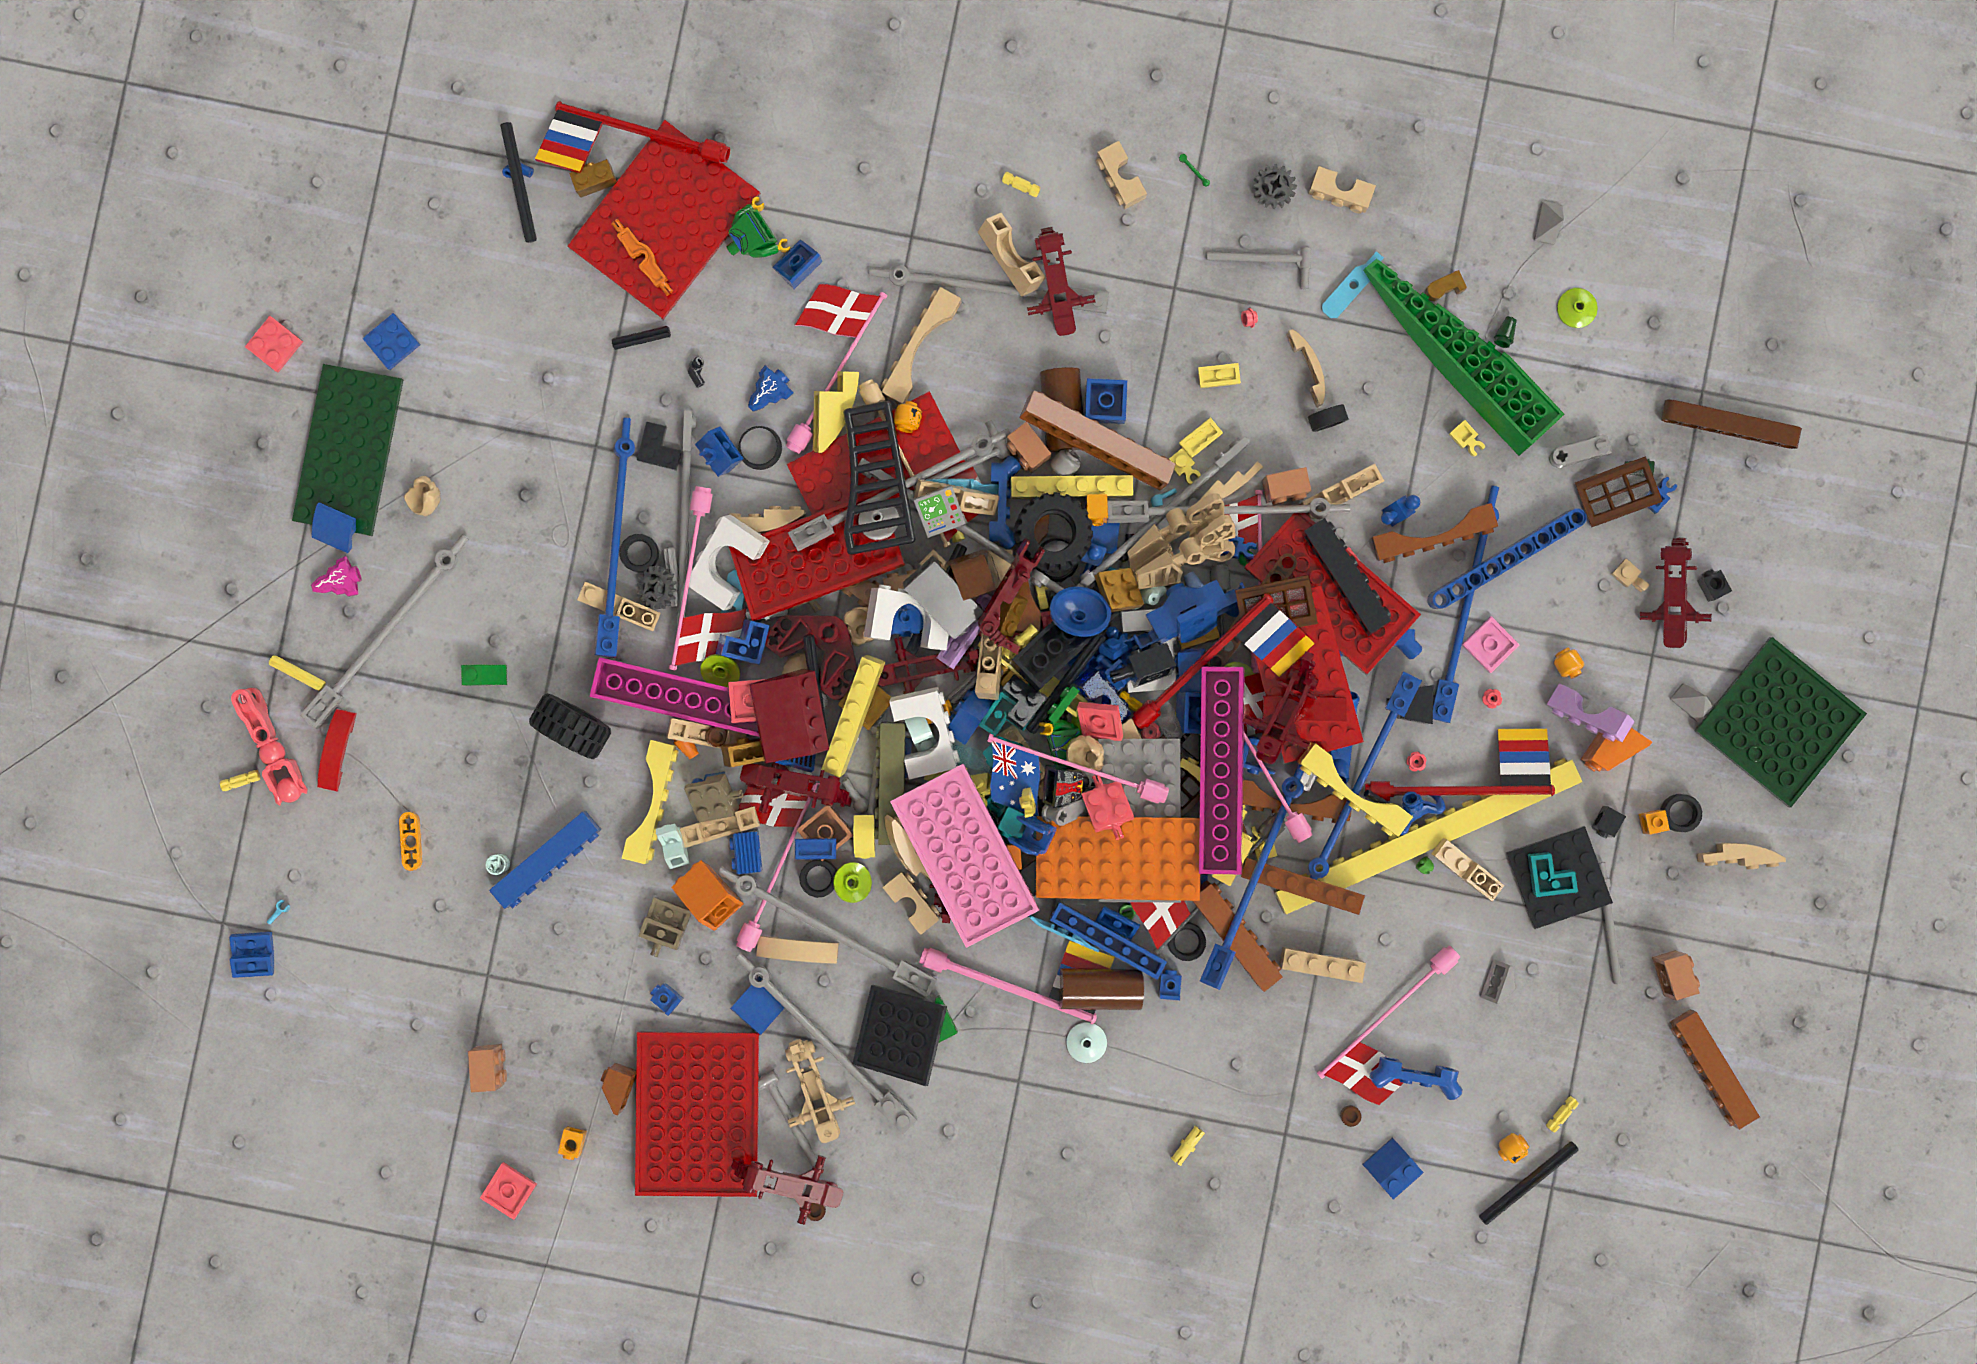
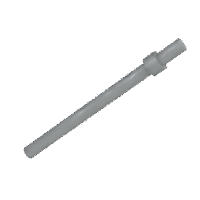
M1602 862L1599 863L1609 890V887H1611L1610 878L1607 877L1606 863ZM1609 904L1603 906L1613 983L1621 984L1612 907Z

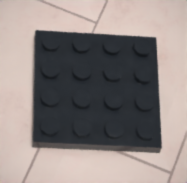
M1585 826L1506 852L1534 929L1613 903ZM1549 852L1552 854L1554 872L1571 869L1575 871L1578 892L1542 897L1534 896L1528 854Z
M871 985L852 1064L922 1086H928L947 1006L877 985Z

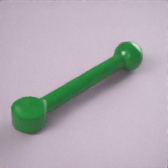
M1181 154L1179 161L1185 163L1202 181L1203 186H1209L1210 181L1205 179L1187 160L1186 154Z

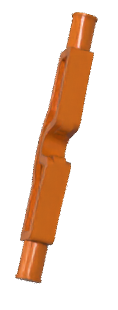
M618 219L615 220L618 226L613 221L611 225L618 232L617 237L623 243L630 257L635 259L642 254L645 255V259L639 264V268L657 288L660 286L666 296L669 293L665 287L672 293L673 290L666 282L668 279L657 266L655 255L651 249L639 242L628 227L624 228Z

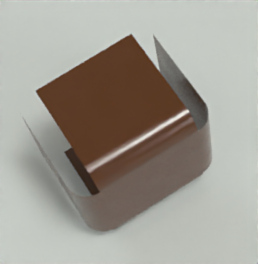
M985 549L950 560L944 565L945 571L947 567H951L963 601L996 590L984 556L985 553H990ZM991 556L999 582L1001 583L993 557Z

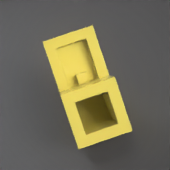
M854 815L853 838L855 858L867 859L875 857L874 815Z

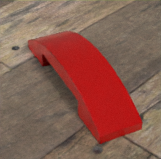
M341 709L335 710L323 746L317 787L338 792L349 734L353 732L357 713Z

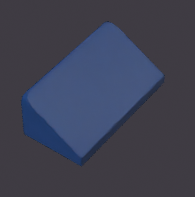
M1106 906L1100 910L1096 918V922L1132 940L1140 927V924Z

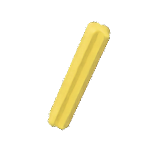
M275 655L270 658V666L318 691L325 687V681Z

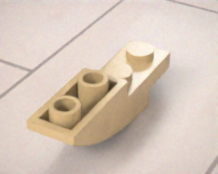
M769 506V509H764V517H761V514H749V517H741V514L730 513L729 515L734 516L757 533L763 534L804 518L806 511L801 510L800 506H789V510H781V506Z
M584 582L577 600L605 611L607 590ZM615 594L614 616H620L621 619L654 631L661 614L660 612Z
M886 815L884 819L887 835L900 862L914 876L921 872L931 881L906 831L902 828L903 825L900 819L897 817L893 819Z
M1445 838L1440 841L1431 853L1440 863L1492 902L1505 886Z
M1716 843V852L1697 854L1698 862L1705 863V866L1718 865L1717 861L1725 860V864L1738 863L1740 866H1746V869H1758L1759 865L1766 864V867H1777L1779 862H1786V858L1776 852L1740 843Z

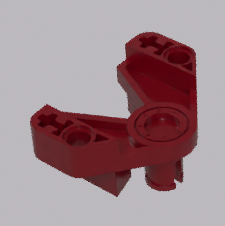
M781 616L769 630L765 645L780 658H784L804 648L803 637L805 635H814L815 644L818 648L825 651L820 673L821 690L834 700L843 699L853 683V680L847 681L844 674L847 670H853L856 675L858 669L847 625L836 616ZM791 620V629L783 630V621ZM778 628L780 632L786 635L784 637L780 635L777 638V641L779 643L777 645L772 644L771 646L770 644L772 641L770 640V638H775L779 634L778 632H776V629ZM841 678V680L846 684H849V686L846 688V686L843 685L840 689L842 694H836L834 696L833 687L835 686L838 688L842 684L838 682V680Z

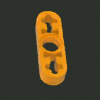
M406 812L399 818L401 858L403 867L406 870L413 871L419 869L423 862L420 819L416 813ZM408 815H410V819H414V823H411L410 826L411 830L415 829V832L405 833V830H409V824L405 823ZM409 835L414 836L416 839V844L413 847H409L406 844V838ZM416 849L417 853H412L413 859L417 860V863L413 864L412 867L410 863L408 864V860L411 859V853H407L406 850Z

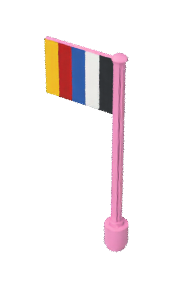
M1069 940L1049 997L951 962L947 958V953L931 947L929 949L924 947L919 963L923 964V967L939 973L942 970L949 969L1094 1024L1097 1019L1095 1010L1059 1009L1060 968L1111 969L1115 957L1102 952H1096Z

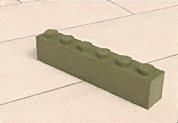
M881 722L880 727L877 726L876 738L880 739V747H876V759H880V767H876V779H879V787L875 789V799H879V807H875V819H879V827H875V839H878V845H891L884 817L889 815L893 819L895 817L898 818L890 801L904 794L905 722Z

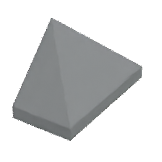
M1542 202L1534 241L1551 245L1555 244L1564 221L1563 205Z
M1684 683L1670 698L1699 724L1714 708L1705 695Z
M1493 960L1480 998L1500 1004L1516 989L1513 966Z

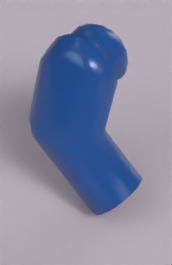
M521 163L523 175L530 178L533 175L534 169ZM509 165L505 166L502 170V174L506 178H511Z

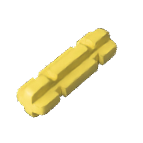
M1005 172L1002 178L1003 183L1011 184L1013 188L1024 193L1029 192V195L1037 197L1040 192V186L1036 184L1031 185V182L1018 176L1014 177L1009 172Z
M258 770L248 772V774L244 773L231 777L230 780H222L219 784L222 791H228L232 788L250 784V782L259 781L261 777Z
M1571 1096L1565 1101L1566 1104L1562 1105L1553 1115V1120L1550 1119L1546 1124V1127L1554 1133L1560 1128L1559 1125L1563 1124L1571 1115V1110H1575L1579 1105L1578 1101Z

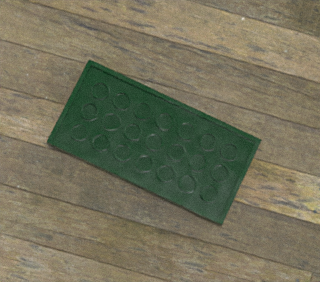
M323 364L292 521L312 525L316 506L318 503H322L356 518L355 533L373 536L404 381L402 378Z

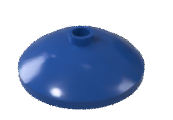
M1069 587L1059 591L1053 597L1050 604V615L1053 622L1064 632L1074 636L1088 637L1099 634L1108 626L1111 618V608L1104 597L1098 592L1085 587Z

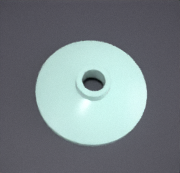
M1090 1022L1075 1025L1067 1036L1066 1043L1070 1055L1082 1063H1091L1102 1057L1107 1047L1104 1031L1098 1025L1090 1024ZM1085 1040H1089L1091 1042V1045L1089 1047H1085L1083 1045V1042Z

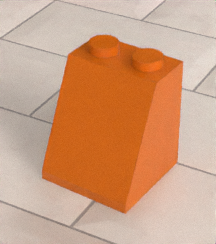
M1630 728L1623 742L1616 739L1612 742L1602 736L1603 733L1598 732L1581 760L1585 762L1584 766L1593 772L1595 770L1598 772L1609 771L1650 746L1652 741L1633 728Z
M702 860L693 864L690 870L684 876L679 877L671 887L697 921L714 931L744 904L710 865Z

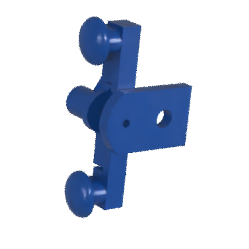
M1217 580L1200 588L1185 587L1183 583L1172 586L1166 591L1168 598L1164 605L1146 614L1153 630L1139 636L1133 635L1135 646L1132 647V652L1138 649H1142V651L1150 649L1149 646L1161 642L1162 645V643L1178 636L1181 643L1190 642L1202 637L1217 626V616L1226 613L1231 617H1237L1240 614L1235 593L1237 589L1230 590L1224 594ZM1243 582L1239 583L1238 589L1245 588Z

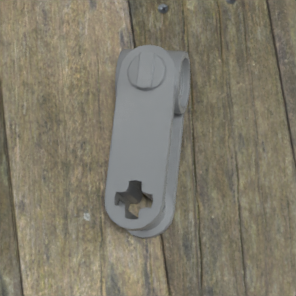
M1607 434L1595 436L1585 441L1556 449L1551 453L1549 460L1553 467L1562 468L1590 459L1601 458L1612 454L1611 442ZM1556 456H1564V459L1562 461L1560 459L1557 460Z
M1082 788V793H1085L1092 789ZM1082 796L1080 800L1058 808H1053L1046 804L1042 810L1043 820L1048 822L1054 821L1060 826L1076 820L1077 817L1088 814Z

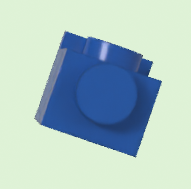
M1166 969L1165 973L1160 974L1158 994L1160 999L1180 1001L1182 975L1177 974V970ZM1170 981L1174 982L1172 989L1167 987V983Z
M666 983L662 986L657 985L650 993L653 996L650 1001L663 1010L667 1016L683 1000V997ZM662 995L667 996V1002L661 1001Z

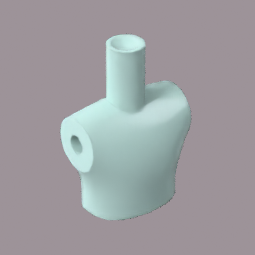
M1165 586L1140 589L1139 591L1144 604L1155 605L1160 597L1166 594L1167 590Z

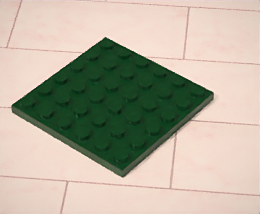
M1769 637L1694 731L1787 807L1791 808L1867 713L1776 639Z

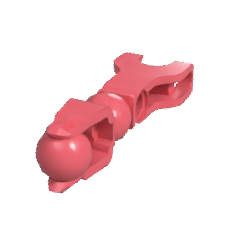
M257 688L236 690L231 696L232 704L240 719L245 723L251 738L258 744L256 747L260 748L259 758L268 765L262 771V776L269 790L273 793L275 802L279 806L282 801L287 803L295 802L302 793L307 794L308 789L302 781L303 777L297 762L294 759L285 758V748L281 743L277 742L279 740L278 737L275 738L276 732L269 718L267 704L261 692ZM240 694L242 704L238 701V697ZM262 729L267 732L266 740L260 737ZM283 766H286L291 777L283 778L277 784L273 771L280 770Z

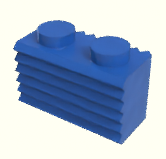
M759 831L734 833L733 838H730V849L734 850L735 858H732V869L736 870L737 874L762 872Z

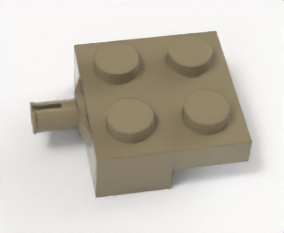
M725 773L709 776L702 782L687 784L684 788L699 823L735 816V812L740 808L736 799L743 798L742 790L732 791Z
M656 897L653 898L638 937L654 943L650 955L658 957L662 946L674 950L679 949L692 914L689 909Z

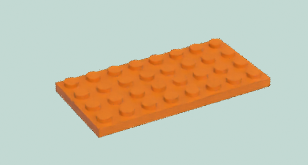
M1037 816V819L1046 824H1051L1057 829L1046 853L1036 856V898L1200 901V818L1134 817L1133 820L1127 821L1120 826L1124 837L1120 839L1119 836V840H1116L1112 829H1105L1096 833L1089 816L1077 817L1076 820L1063 826L1057 825L1054 821H1045L1042 816ZM1036 831V840L1039 841L1042 839L1043 833Z

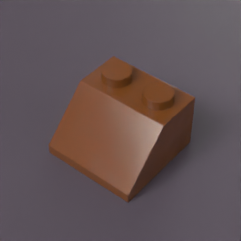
M614 1063L607 1070L605 1069L601 1077L603 1082L602 1090L613 1114L617 1116L625 1109L636 1079L635 1069L618 1063Z

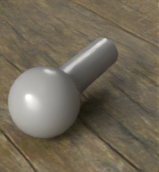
M848 778L841 782L847 792H850L849 795L854 801V810L858 813L866 812L869 805L868 800L860 797Z

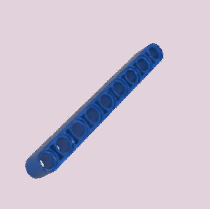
M1582 509L1566 511L1431 592L1427 598L1428 605L1432 609L1448 607L1581 527L1587 520L1586 513ZM1573 513L1577 516L1576 523L1571 519ZM1556 523L1559 524L1561 528L1559 534L1554 529ZM1539 534H1542L1544 537L1542 544L1538 541ZM1522 544L1527 547L1525 554L1521 552ZM1505 554L1510 557L1509 564L1504 562ZM1488 564L1493 567L1492 574H1489L1486 570ZM1471 574L1476 577L1474 585L1469 580ZM1454 585H1457L1459 587V593L1457 595H1455L1452 591ZM1437 595L1442 597L1441 605H1438L1435 601Z

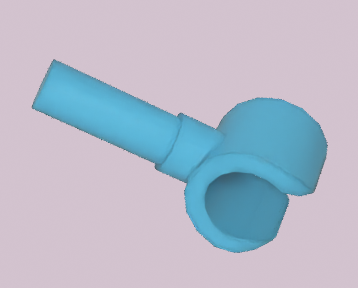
M1176 488L1163 494L1154 495L1151 498L1152 507L1162 506V499L1177 493Z
M285 900L277 902V910L267 920L268 924H271L282 912L290 910V905L284 910L281 909L280 906Z

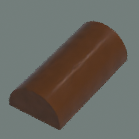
M1062 367L1041 371V392L1048 398L1059 401L1067 408L1079 411L1083 415L1080 369ZM1045 432V445L1050 452H1059L1060 450L1067 449L1073 451L1080 450Z
M1060 968L1059 1009L1141 1010L1143 1007L1144 978L1142 971L1139 969Z

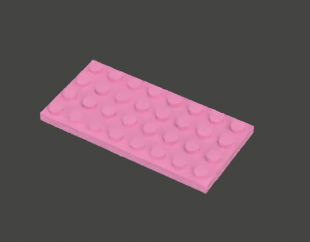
M964 763L890 801L966 948L1039 911Z

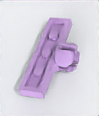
M986 593L978 597L976 603L980 604L983 610H985L992 597ZM973 622L967 627L968 630L962 636H957L955 639L950 637L946 651L941 650L936 658L954 669L979 634L978 622Z

